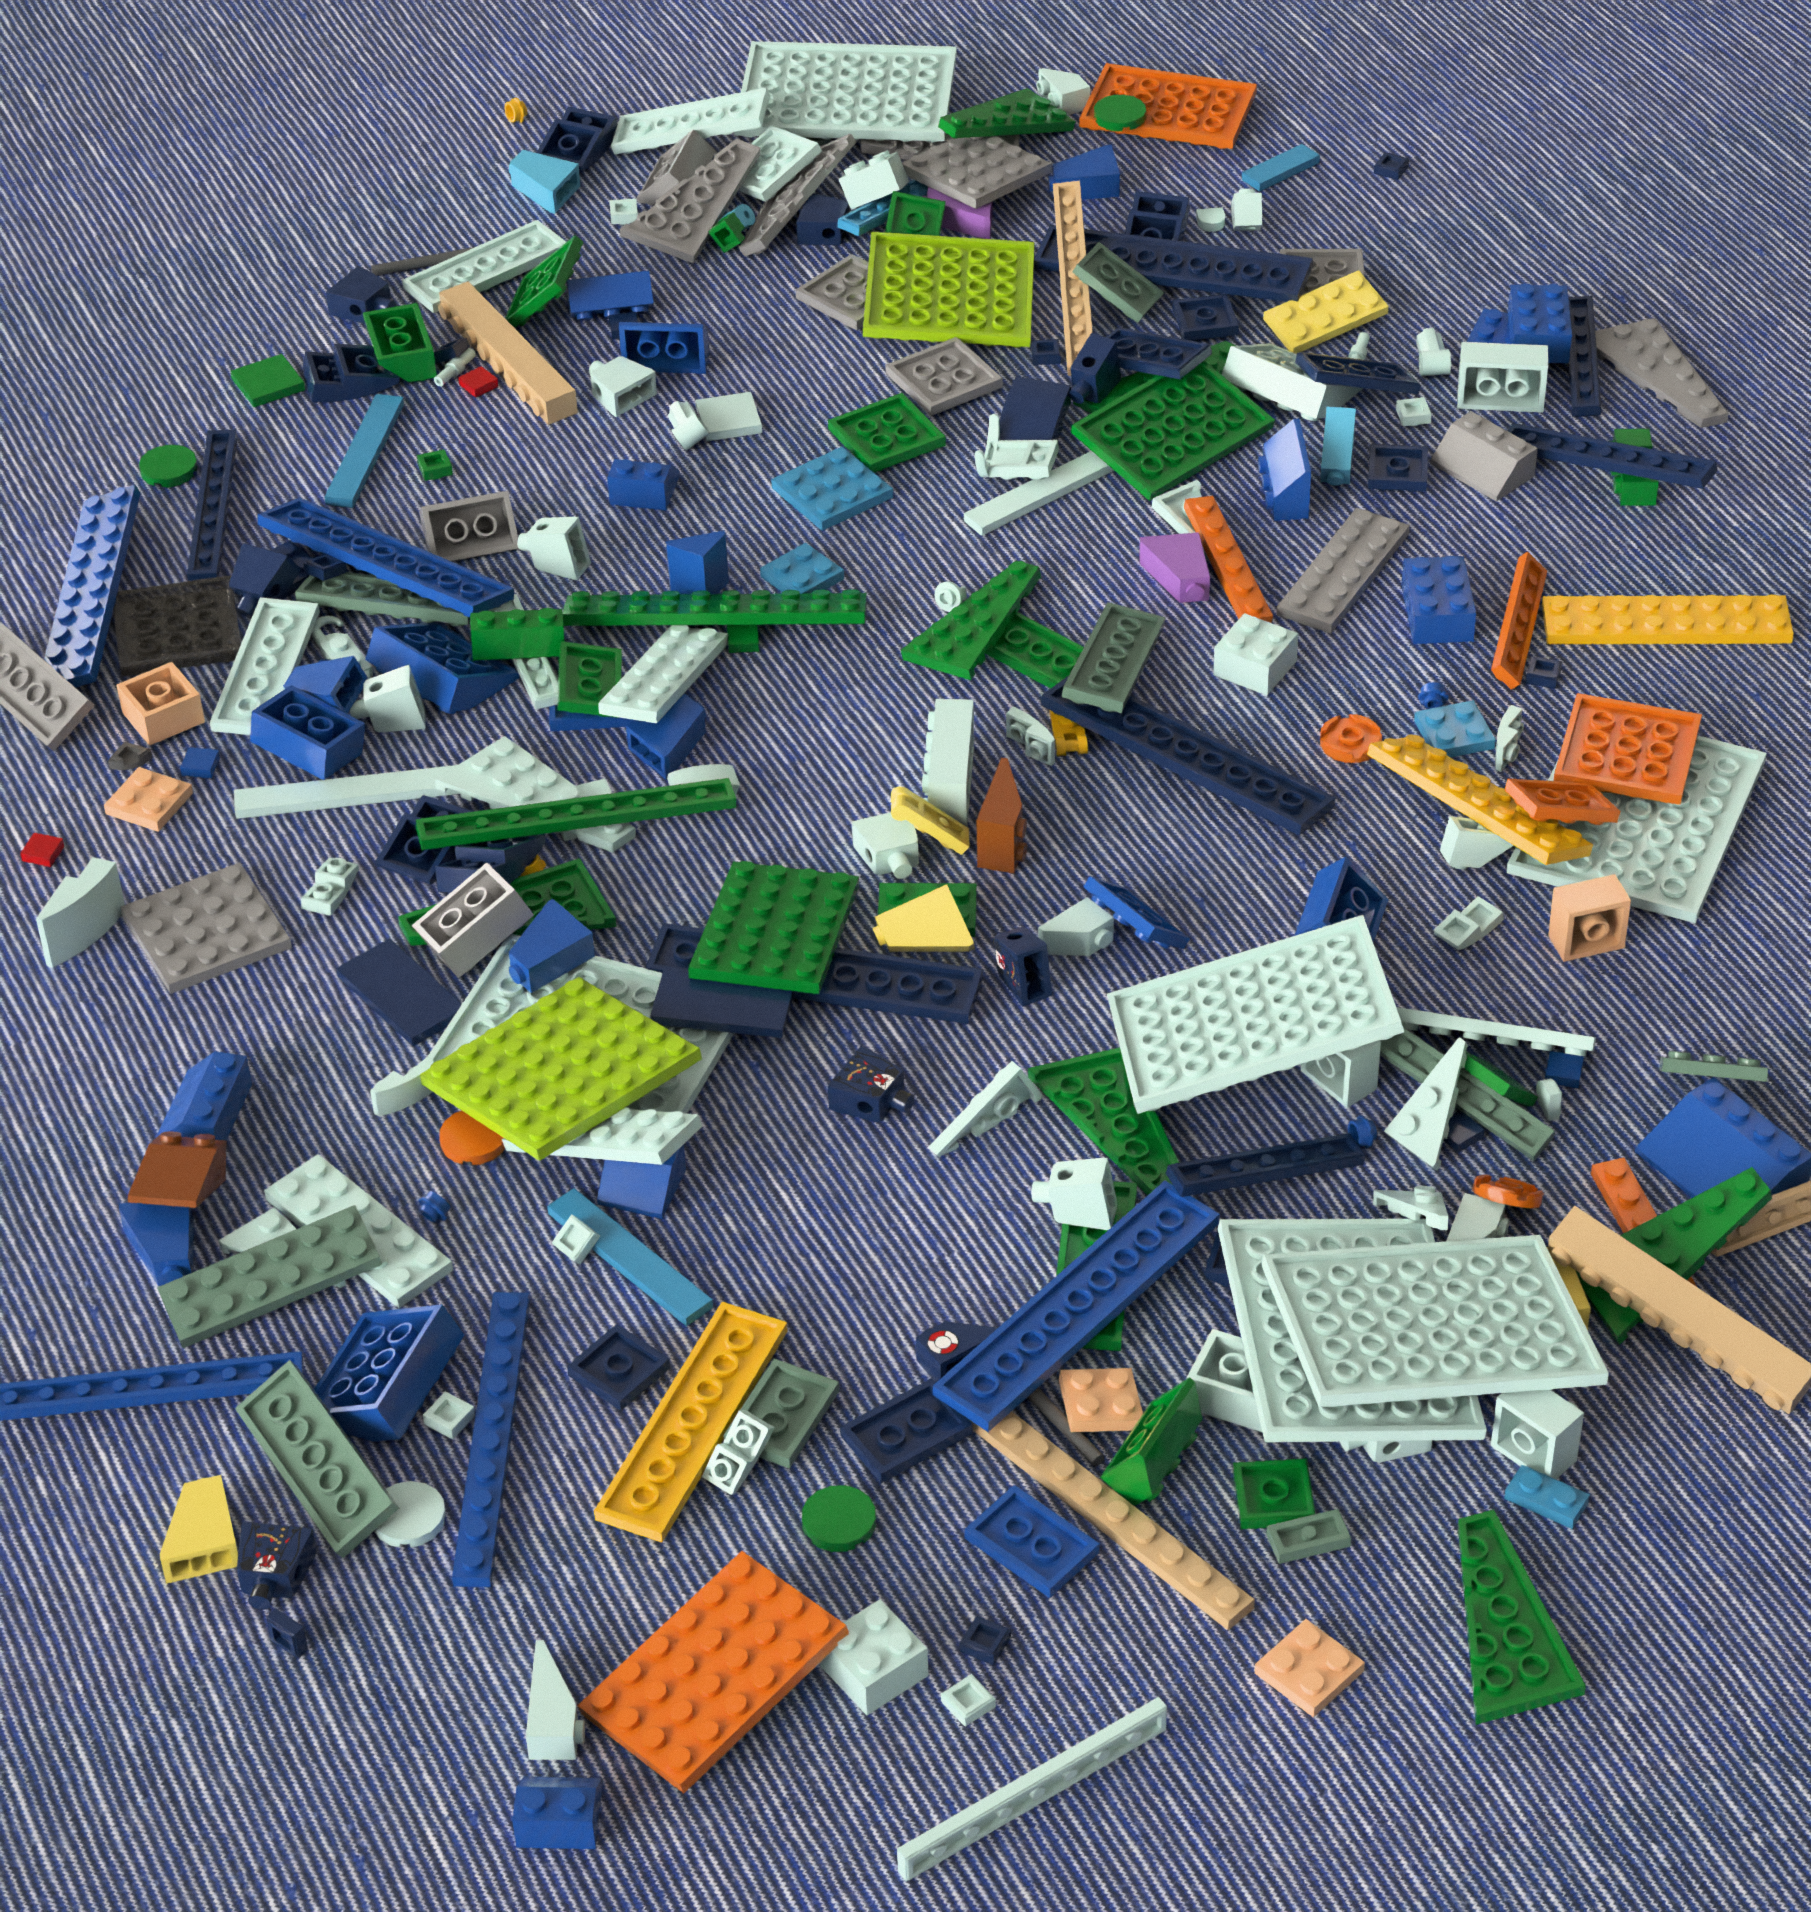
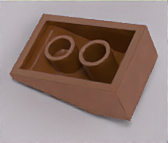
M1001 757L976 820L977 867L1015 874L1019 861L1024 862L1027 853V843L1023 842L1027 828V819L1022 818V802L1008 758Z
M162 1132L147 1147L128 1193V1202L197 1208L226 1181V1140H215V1136L210 1134L195 1135L194 1138L182 1137V1134L179 1132Z

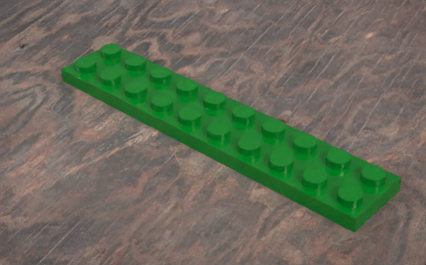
M821 589L800 594L798 590H785L782 594H770L767 590H756L752 594H740L736 590H727L722 592V594H710V592L705 590L694 591L692 594H680L678 591H665L662 594L635 591L632 595H620L617 591H606L602 595H590L589 592L578 591L572 593V595H567L562 615L564 626L865 624L867 593H860L859 590L855 589L844 590L842 593H830L828 590Z

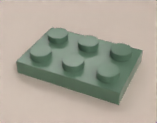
M1100 242L1094 246L1072 271L1083 283L1092 287L1106 301L1114 304L1123 311L1125 316L1137 323L1164 294L1161 289Z
M1669 1051L1668 1057L1660 1056L1659 1070L1662 1072L1767 1082L1768 1068L1760 1066L1761 1060L1738 1057L1737 1064L1725 1063L1726 1057L1711 1054H1703V1060L1691 1059V1053Z
M774 1358L740 1409L750 1412L775 1427L759 1457L790 1469L839 1393V1381ZM734 1420L732 1421V1423L730 1424V1426L728 1427V1429H727L726 1432L724 1433V1440H725V1438H726V1436H727V1434H728V1432H729V1430H730V1428H731V1426H732Z

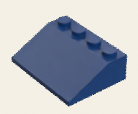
M439 622L374 627L365 659L376 666V670L382 674L409 665L421 698L432 701L438 705L439 710L449 714L472 709L520 678L515 668L500 659L473 661L472 643Z
M1715 1077L1690 1091L1635 1148V1153L1691 1198L1750 1167H1753L1771 1190V1195L1810 1181L1811 1153Z
M443 1304L363 1313L314 1390L346 1434L372 1442L398 1440L406 1433L408 1425L416 1412L423 1406L426 1396L433 1385L439 1380L444 1367L456 1353V1348L464 1337V1333Z

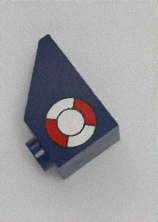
M945 1321L934 1328L926 1329L916 1337V1361L937 1382L997 1328Z

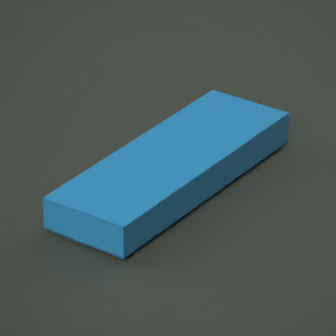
M1300 144L1243 171L1242 180L1260 192L1320 162V155L1304 144Z

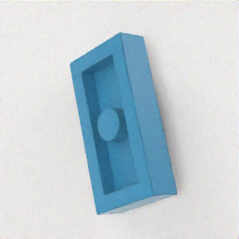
M1521 1465L1505 1489L1504 1499L1573 1529L1589 1504L1590 1494L1525 1465Z

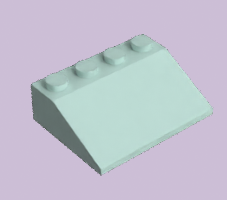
M1271 343L1231 346L1222 376L1240 391H1246L1247 389L1254 392L1253 397L1263 401L1271 399L1278 402L1277 407L1283 410L1302 412L1301 417L1310 421L1326 418L1327 407H1342L1363 389L1314 382L1295 363L1296 353Z

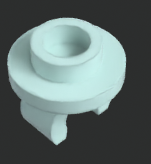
M950 581L939 584L935 590L936 603L944 611L950 612L954 607L960 605L963 600L967 599L966 586L959 588L957 584Z

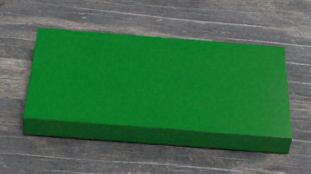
M1013 612L1010 616L1011 622L993 648L987 649L985 654L1051 689L1070 675L1084 647L1018 612Z

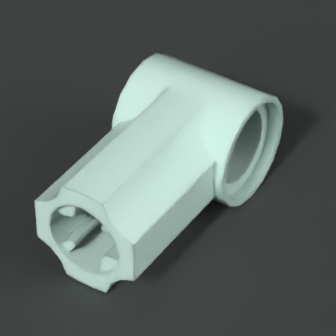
M1425 328L1423 332L1417 335L1416 340L1419 352L1420 375H1450L1451 356L1449 349L1444 348L1440 333H1437L1434 328Z
M676 401L670 406L668 417L674 427L672 432L686 451L710 434L705 424L687 401Z

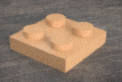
M138 767L104 804L105 813L159 832L193 794L192 784Z
M1132 1368L1060 1370L1059 1385L1071 1432L1132 1431L1143 1415Z
M1305 1619L1255 1664V1674L1314 1717L1364 1672L1365 1662L1309 1620Z

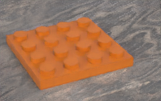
M1577 693L1553 781L1589 783L1600 792L1681 805L1702 714Z

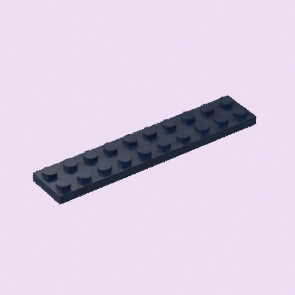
M1050 224L1034 258L1035 269L1060 272L1056 225ZM1084 229L1086 255L1100 242L1154 285L1284 302L1290 300L1298 301L1313 268V258Z
M1069 676L1042 694L1041 706L1053 711L1055 714L1061 715L1081 727L1087 728L1103 736L1105 739L1113 741L1129 749L1131 752L1139 754L1155 764L1180 775L1184 779H1188L1206 788L1208 791L1216 793L1297 835H1301L1334 808L1336 797L1131 695L1122 713L1107 712L1100 707L1089 704H1077L1070 699L1062 697L1063 686Z
M663 923L646 969L663 973V970L688 972V967L704 929ZM836 948L820 993L813 994L795 991L793 998L969 1024L982 983L983 969Z

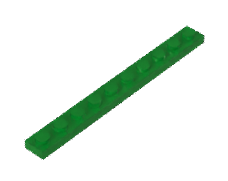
M723 778L416 819V831L422 850L732 809L736 808V796L730 779Z

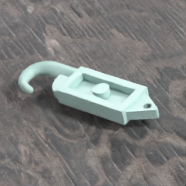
M334 616L317 618L311 637L320 648L324 658L333 660L355 656L366 676L370 679L373 676L372 666L365 660L366 658L347 633L324 635L320 629L326 624H336L342 627L343 622Z

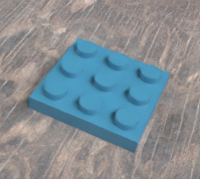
M843 447L771 479L772 489L822 531L893 498V488Z

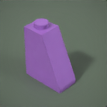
M928 186L927 196L922 197L946 201L941 227L982 239H990L993 201L975 209Z
M1199 532L1140 537V565L1179 603L1209 600L1210 575Z

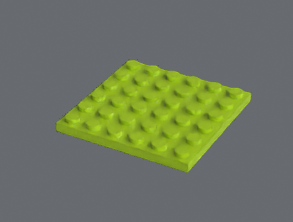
M871 232L863 337L874 339L890 338L903 341L922 340L928 342H944L957 337L964 344L1002 345L1015 348L1030 347L1034 242Z
M577 977L568 981L553 993L540 998L538 1002L523 1011L515 1013L510 1019L500 1025L487 1030L485 1034L470 1043L462 1045L457 1051L442 1060L434 1062L428 1070L420 1074L423 1086L541 1161L702 1060V1055L699 1047L584 979Z

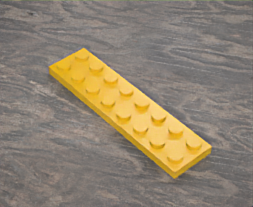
M1557 595L1542 597V613L1547 644H1792L1794 635L1786 595Z
M1410 734L1404 738H1386L1384 741L1370 743L1367 755L1545 865L1591 855L1593 844L1582 838L1581 833L1567 829L1555 819H1548L1547 822L1533 820L1523 807L1514 802L1515 800L1504 788L1491 783L1490 778L1468 769L1467 764L1448 757L1444 750L1434 748L1425 743L1424 738Z
M721 1302L594 1510L596 1521L659 1542L664 1541L702 1477L716 1445L721 1444L724 1440V1433L750 1396L788 1332L787 1322Z

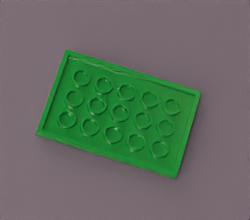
M1204 360L1182 379L1155 376L1072 424L1071 433L1145 498L1151 501L1153 498L1163 494L1273 428L1275 419Z
M733 861L688 967L689 978L819 994L859 889V876L848 875L843 872H820L810 868L795 869L786 868L782 865L769 866L754 864L750 861Z

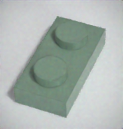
M1339 1509L1267 1526L1266 1536L1279 1564L1351 1546V1536Z

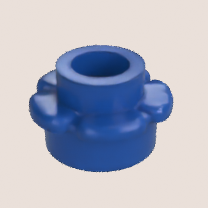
M1436 682L1423 685L1421 693L1418 695L1420 704L1427 709L1441 707L1449 699L1445 686Z
M1359 1115L1356 1120L1348 1123V1133L1351 1134L1359 1147L1365 1146L1368 1149L1373 1145V1141L1377 1139V1129L1372 1120Z
M429 1191L425 1197L418 1199V1203L421 1206L419 1212L424 1218L433 1223L438 1219L441 1221L447 1220L445 1215L451 1209V1206L440 1195Z

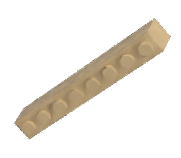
M469 281L439 292L440 304L438 305V310L441 317L452 325L456 333H460L464 338H467L470 347L473 346L483 361L486 360L492 366L493 371L501 375L507 386L513 388L518 393L520 399L529 404L536 416H540L549 425L578 413L575 389Z
M1575 1205L1549 1236L1548 1251L1558 1264L1564 1267L1570 1266L1580 1273L1581 1278L1586 1283L1594 1287L1599 1286L1610 1293L1611 1298L1617 1304L1634 1309L1648 1325L1652 1327L1659 1326L1668 1332L1675 1343L1684 1348L1690 1347L1699 1353L1706 1364L1716 1369L1721 1368L1730 1374L1732 1380L1744 1389L1750 1388L1761 1395L1763 1401L1775 1410L1782 1409L1787 1414H1790L1810 1389V1362Z

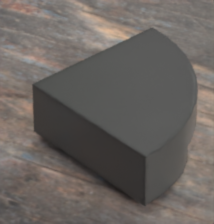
M124 741L109 758V769L129 770L140 767L153 758L151 749Z

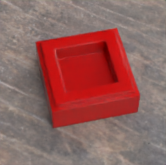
M482 366L458 377L459 385L475 398L499 387L498 378Z
M33 833L20 852L22 861L51 867L65 847L63 838Z

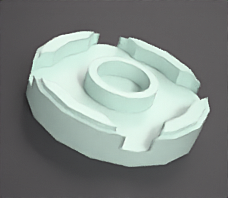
M415 1481L397 1483L386 1488L399 1509L374 1531L379 1539L395 1547H400V1544H410V1547H416L433 1540L442 1530L445 1523L444 1499L439 1492L426 1483Z

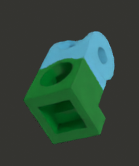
M740 204L731 212L726 213L708 231L724 253L745 239L741 232L755 223L754 212L748 205Z

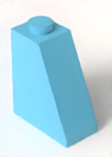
M522 150L510 162L509 173L511 174L512 186L550 213L555 214L580 187L578 163Z
M1326 408L1321 482H1327L1335 486L1350 484L1356 408Z

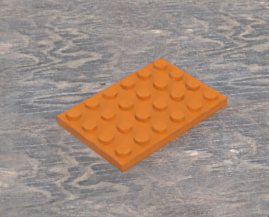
M1106 63L1079 118V127L1088 128L1093 131L1103 130L1116 134L1138 135L1142 138L1152 137L1165 139L1170 142L1180 141L1193 145L1215 146L1219 149H1233L1256 96L1257 84ZM1107 96H1134L1146 105V120L1142 125L1133 130H1130V127H1123V131L1107 130L1096 123L1094 106L1097 101Z
M741 1551L577 1706L581 1715L684 1794L838 1646L837 1643L848 1635L849 1631L846 1624Z

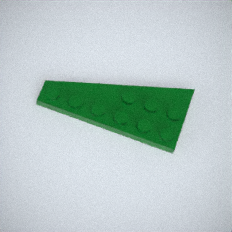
M1026 88L940 117L938 127L955 139L1073 131L1076 121L1067 116L1066 111L1050 104V100L1040 97Z
M1023 561L1011 563L1008 568L996 577H993L986 585L972 593L969 598L954 607L947 615L933 623L930 628L902 648L903 660L972 680L975 675V667L982 665L986 659L985 652L987 649L995 646L1010 624L1011 614L1013 612L1017 613L1020 609L1021 599L1029 596L1041 578L1040 568Z
M580 858L516 878L510 883L534 914L520 929L512 933L514 935L521 936L545 904L551 899L559 903L589 930L617 927L616 917ZM435 905L398 916L399 926L410 946L427 945L412 925Z
M1750 1167L1620 1236L1688 1280L1705 1264V1257L1714 1249L1719 1250L1727 1242L1726 1237L1738 1226H1744L1772 1199L1771 1190L1755 1169ZM1576 1271L1588 1302L1620 1345L1628 1338L1627 1332L1638 1322L1642 1324L1644 1320L1631 1307H1623L1617 1304L1611 1298L1610 1293L1601 1287H1594L1586 1283L1581 1278L1580 1273Z
M1494 1509L1459 1518L1458 1537L1475 1724L1485 1723L1585 1695L1586 1685Z

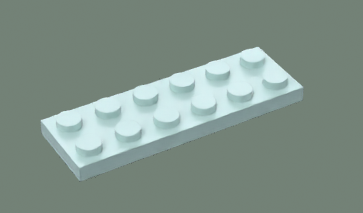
M767 88L622 115L620 116L611 148L614 155L621 153L630 154L647 148L656 149L663 145L676 144L693 129L703 139L721 134L729 135L742 130H755L758 127H762L770 98Z
M535 220L403 279V289L432 313H436L439 311V292L467 281L479 293L489 290L495 285L534 269L564 245L566 241L539 220Z
M260 597L210 720L211 731L250 735L252 711L285 689L283 685L294 668L299 666L320 613L318 603Z
M671 625L599 702V714L658 723L728 645V633L717 632L712 628L695 629L689 628L687 625Z
M1396 1007L1402 1026L1408 1030L1417 1031L1418 1024L1430 1026L1429 1033L1451 1036L1452 1030L1463 1031V1038L1485 1041V1035L1497 1036L1496 1043L1518 1046L1519 1040L1531 1041L1530 1048L1552 1051L1553 1045L1564 1046L1565 1054L1586 1056L1587 1050L1594 1051L1596 1037Z
M625 1107L550 1155L662 1165L702 1127V1123L698 1114H686L680 1111L660 1112L654 1109L634 1110ZM505 1138L502 1139L506 1151L526 1153Z
M319 1154L264 1190L266 1200L299 1227L356 1205L382 1262V1265L363 1272L359 1276L398 1308L404 1306L453 1271L452 1261Z

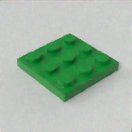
M576 235L522 278L505 316V319L514 328L518 325L520 327L524 326L535 311L540 313L546 308L549 300L553 297L558 299L566 291V281L574 273L573 265L581 257L579 252L583 241Z
M903 393L828 420V430L855 458L872 472L881 471L887 467L946 446V436Z

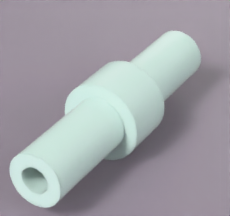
M1361 332L1359 334L1356 344L1351 347L1348 358L1365 360L1367 355L1366 347L1370 339L1368 333Z
M468 348L460 356L448 361L445 364V369L434 378L435 384L441 387L452 377H457L465 370V365L476 356L475 351L472 348Z

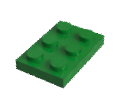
M561 641L559 649L557 710L599 715L602 717H615L599 714V702L621 679L622 649Z
M880 883L878 915L947 884L971 937H975L977 883Z

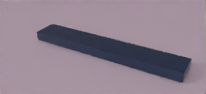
M1593 296L1568 297L1572 329L1570 359L1568 363L1572 417L1601 415Z
M1347 1133L1169 1164L1166 1175L1179 1195L1185 1197L1363 1165L1366 1155L1351 1134Z

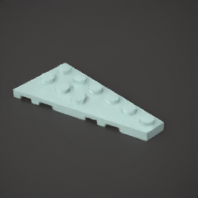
M506 736L435 779V789L444 792L447 789L457 791L463 799L472 801L476 798L489 803L491 809L589 796ZM629 823L568 830V832L578 835V840L610 852L616 851L636 837V828Z

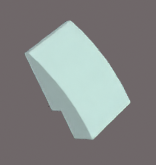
M92 857L78 878L65 876L37 916L36 921L47 966L55 967L81 953L101 938L121 917L120 907L125 905L116 862Z

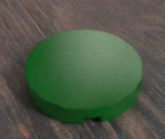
M1111 95L1097 101L1094 106V118H1096V123L1107 130L1123 131V127H1130V130H1133L1142 125L1146 120V105L1134 96Z
M181 445L155 447L147 451L139 462L141 477L145 482L155 486L154 483L161 484V487L166 488L179 486L189 481L193 477V472H197L198 468L195 453Z
M847 1485L829 1486L816 1491L807 1499L802 1509V1529L805 1535L807 1534L811 1538L815 1546L827 1551L847 1552L855 1549L856 1544L861 1543L863 1540L864 1543L868 1541L876 1528V1510L870 1497L860 1489Z

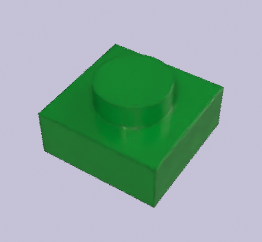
M445 449L417 455V463L425 481L453 475L452 465Z

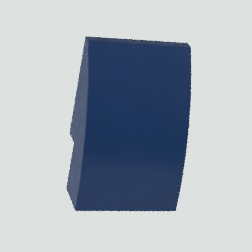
M568 106L562 119L556 118L536 153L578 163L579 170L587 169L596 163L612 144L618 125L616 117Z
M1135 191L1132 210H1129L1125 234L1183 241L1190 212L1189 197Z
M334 344L333 353L305 351L302 373L311 402H336L357 399L383 391L399 383V376L378 364L373 346Z
M1016 376L999 419L1000 440H1058L1063 430V419L1071 404L1069 397L1071 385Z
M422 795L411 814H403L374 862L375 865L428 884H433L437 881L435 866L456 859L455 847L449 846L422 850L416 831V819L474 811Z
M545 835L523 836L454 846L456 859L435 866L438 892L451 893L485 863H488L507 883H512L525 871L526 866H529L545 843Z

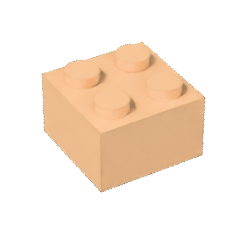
M173 662L117 684L122 713L149 746L205 723L199 692Z
M1615 874L1553 889L1548 937L1563 962L1625 948L1631 899Z

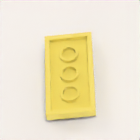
M1358 270L1301 295L1298 301L1290 300L1265 311L1263 320L1288 351L1297 354L1388 314L1389 306Z

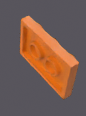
M1508 778L1504 789L1515 800L1514 802L1517 805L1523 807L1529 813L1530 818L1539 822L1555 819L1570 824L1576 821H1587L1591 824L1602 825L1604 822L1617 823L1621 812L1589 783Z

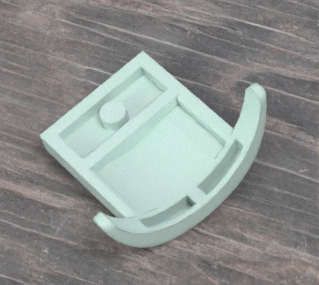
M992 414L989 417L985 455L980 450L975 452L977 472L980 477H1001L1006 480L1016 477H1029L1035 480L1049 477L1059 451L1058 440H1000L999 416Z

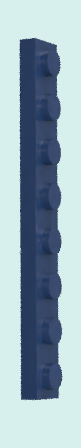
M1513 423L1507 430L1537 447V457L1701 489H1704L1718 471L1716 461L1516 423Z
M236 429L207 431L187 570L188 583L206 584L218 582L238 439Z

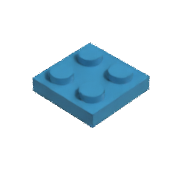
M807 543L798 546L760 568L761 578L781 592L785 590H798L800 594L812 593L814 590H826L844 580V569Z
M1474 700L1415 711L1414 722L1425 742L1434 748L1444 750L1448 757L1495 749L1496 739Z

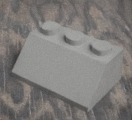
M693 129L659 157L636 200L639 203L656 205V200L683 179L686 178L688 180L695 174V170L701 165L705 167L709 164L716 150Z
M1470 411L1450 425L1434 452L1430 464L1489 498L1498 501L1535 476L1538 448Z
M508 491L423 506L419 511L428 551L451 562L519 549L518 534Z
M485 863L416 921L412 927L442 962L460 978L466 972L473 969L488 953L498 948L501 942L514 931L520 929L534 914L515 889L488 863Z

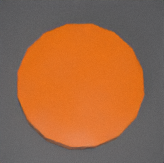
M1349 714V718L1342 719L1341 715L1335 716L1325 722L1320 730V746L1324 753L1332 759L1344 763H1359L1370 760L1372 757L1367 755L1370 743L1382 741V734L1378 724L1368 717L1358 714Z
M462 1110L447 1118L440 1128V1147L445 1156L455 1163L463 1164V1161L472 1162V1165H481L494 1160L505 1149L502 1136Z
M1487 1174L1479 1175L1474 1179L1472 1191L1482 1198L1521 1208H1539L1542 1204L1543 1191L1538 1190L1534 1185L1509 1177H1500L1499 1180L1494 1182L1491 1181L1492 1176Z

